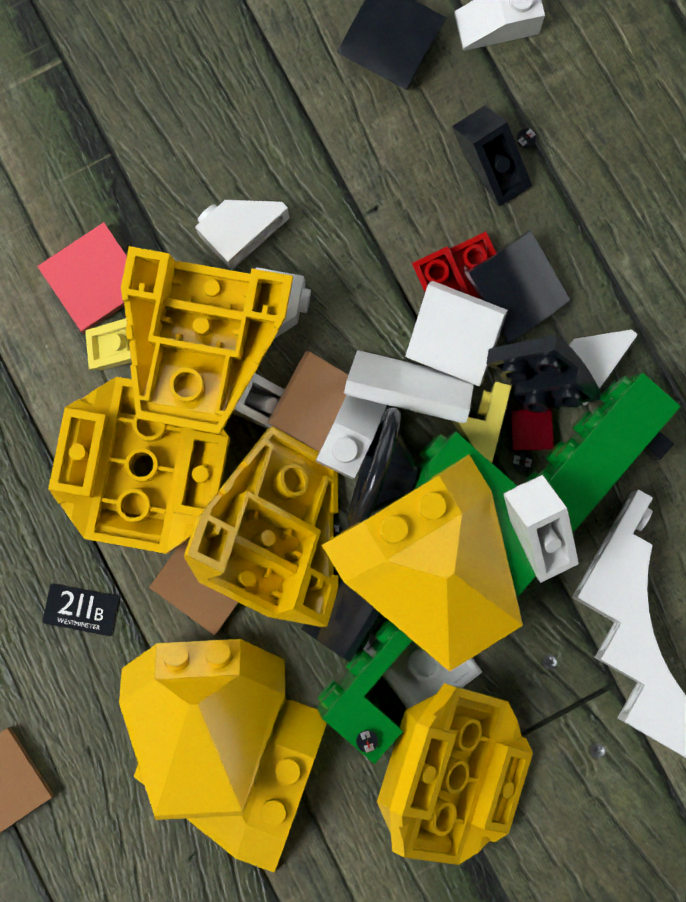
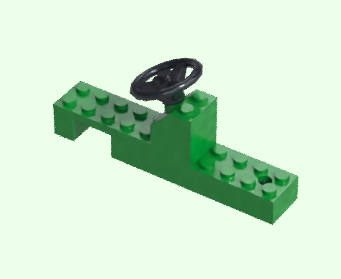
M644 373L630 378L625 375L618 382L615 380L610 382L601 392L600 400L602 403L592 412L587 410L574 423L572 429L576 433L566 443L560 441L548 453L545 459L550 463L539 474L536 471L533 472L523 482L527 483L543 475L567 507L572 533L642 451L653 461L661 460L674 445L660 430L681 406ZM388 407L381 416L377 431L360 467L347 517L348 528L366 520L372 513L384 509L431 480L434 475L465 456L470 455L492 491L517 598L536 576L510 522L504 493L516 488L517 485L457 432L445 437L442 434L437 438L434 437L419 453V456L424 460L418 466V463L414 462L399 434L401 425L400 411L396 407ZM387 618L372 633L376 640L366 651L362 650L359 654H355L352 660L345 664L348 672L339 683L333 679L317 697L320 701L317 710L321 718L374 765L400 736L403 730L365 695L412 641ZM364 730L373 731L377 735L378 745L372 752L366 753L357 747L356 738Z

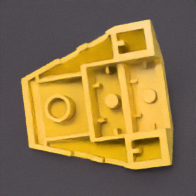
M129 246L121 283V294L127 322L125 327L130 347L132 364L130 369L136 418L221 434L286 319L294 277L292 275L253 268L251 269V274L176 261L169 253Z
M274 426L269 427L196 519L184 559L198 582L267 617L318 627L328 626L338 592V575H334V565L321 545L334 537V514L338 513V472L315 462L319 454L318 451Z
M470 455L465 456L434 475L428 482L366 520L356 523L321 545L346 585L449 672L523 626L492 491Z
M241 639L155 644L122 668L119 705L155 820L244 815L261 768L260 762L267 744H270L276 718L286 700L284 659Z
M285 700L283 708L279 710L270 744H267L261 759V768L244 815L186 819L235 859L275 873L327 724L321 718L318 710L294 700ZM137 765L134 777L144 785L139 766Z

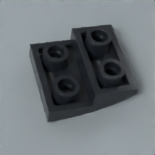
M365 0L337 53L405 90H409L426 54L430 53L447 17L415 0Z
M531 230L495 251L494 255L465 272L481 300L508 310L500 331L502 338L507 343H510L542 322L570 300Z
M558 335L518 342L488 350L486 364L501 373L503 378L511 381L509 396L524 405V408L530 412L544 413L550 408L561 406L579 407L582 403L600 400L601 391L589 369L576 352Z
M336 570L334 575H338V592L328 626L318 627L304 624L301 629L350 662L355 654H359L365 648L369 640L368 632L376 618H381L383 615L346 585Z

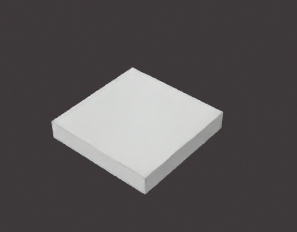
M431 281L427 286L405 357L480 387L489 366L486 364L488 350L495 348L508 310Z

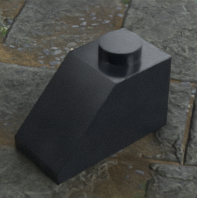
M485 105L452 126L465 159L499 207L532 186L506 120Z

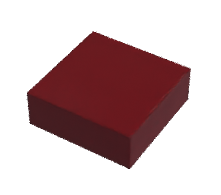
M548 409L544 413H534L528 410L510 411L511 452L551 451L554 448L552 409Z

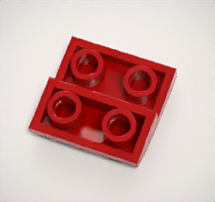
M485 231L452 248L446 246L413 262L412 266L424 292H426L428 284L434 281L480 299L465 272L494 255L495 249L488 233Z

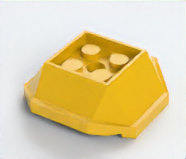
M115 377L82 399H78L64 408L48 490L58 504L61 505L84 539L169 554L191 537L196 519L221 489L230 438L224 429L221 434L137 419L132 379ZM141 456H151L153 460L152 471L147 476L138 477L134 472L135 461Z
M444 683L437 694L405 710L400 725L403 732L395 741L377 803L391 833L392 852L404 858L460 865L476 855L488 842L492 841L495 843L509 834L533 751L527 739L521 736L518 721L508 701Z

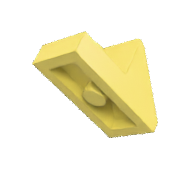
M126 319L85 330L89 370L101 371L131 363L129 341L126 336Z
M499 382L494 383L491 392L483 391L478 414L484 415V420L468 417L466 423L452 421L460 435L491 463L493 462L511 385Z

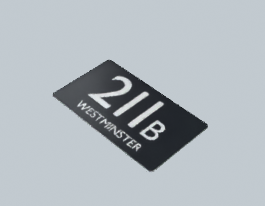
M50 584L42 622L44 624L111 636L119 596Z

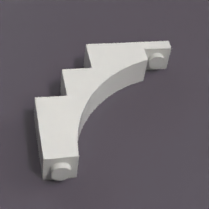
M638 489L630 493L572 598L614 622L594 658L637 682L618 719L686 758V695L670 673L661 655L649 613L647 585L652 544L633 534L635 529L642 531L649 521L653 510L649 509L648 506L653 497Z

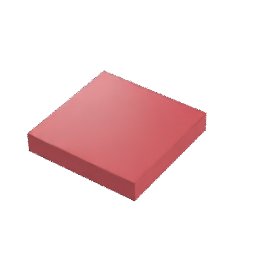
M104 222L37 266L83 334L85 330L93 328L125 307L122 300L121 283L127 256Z

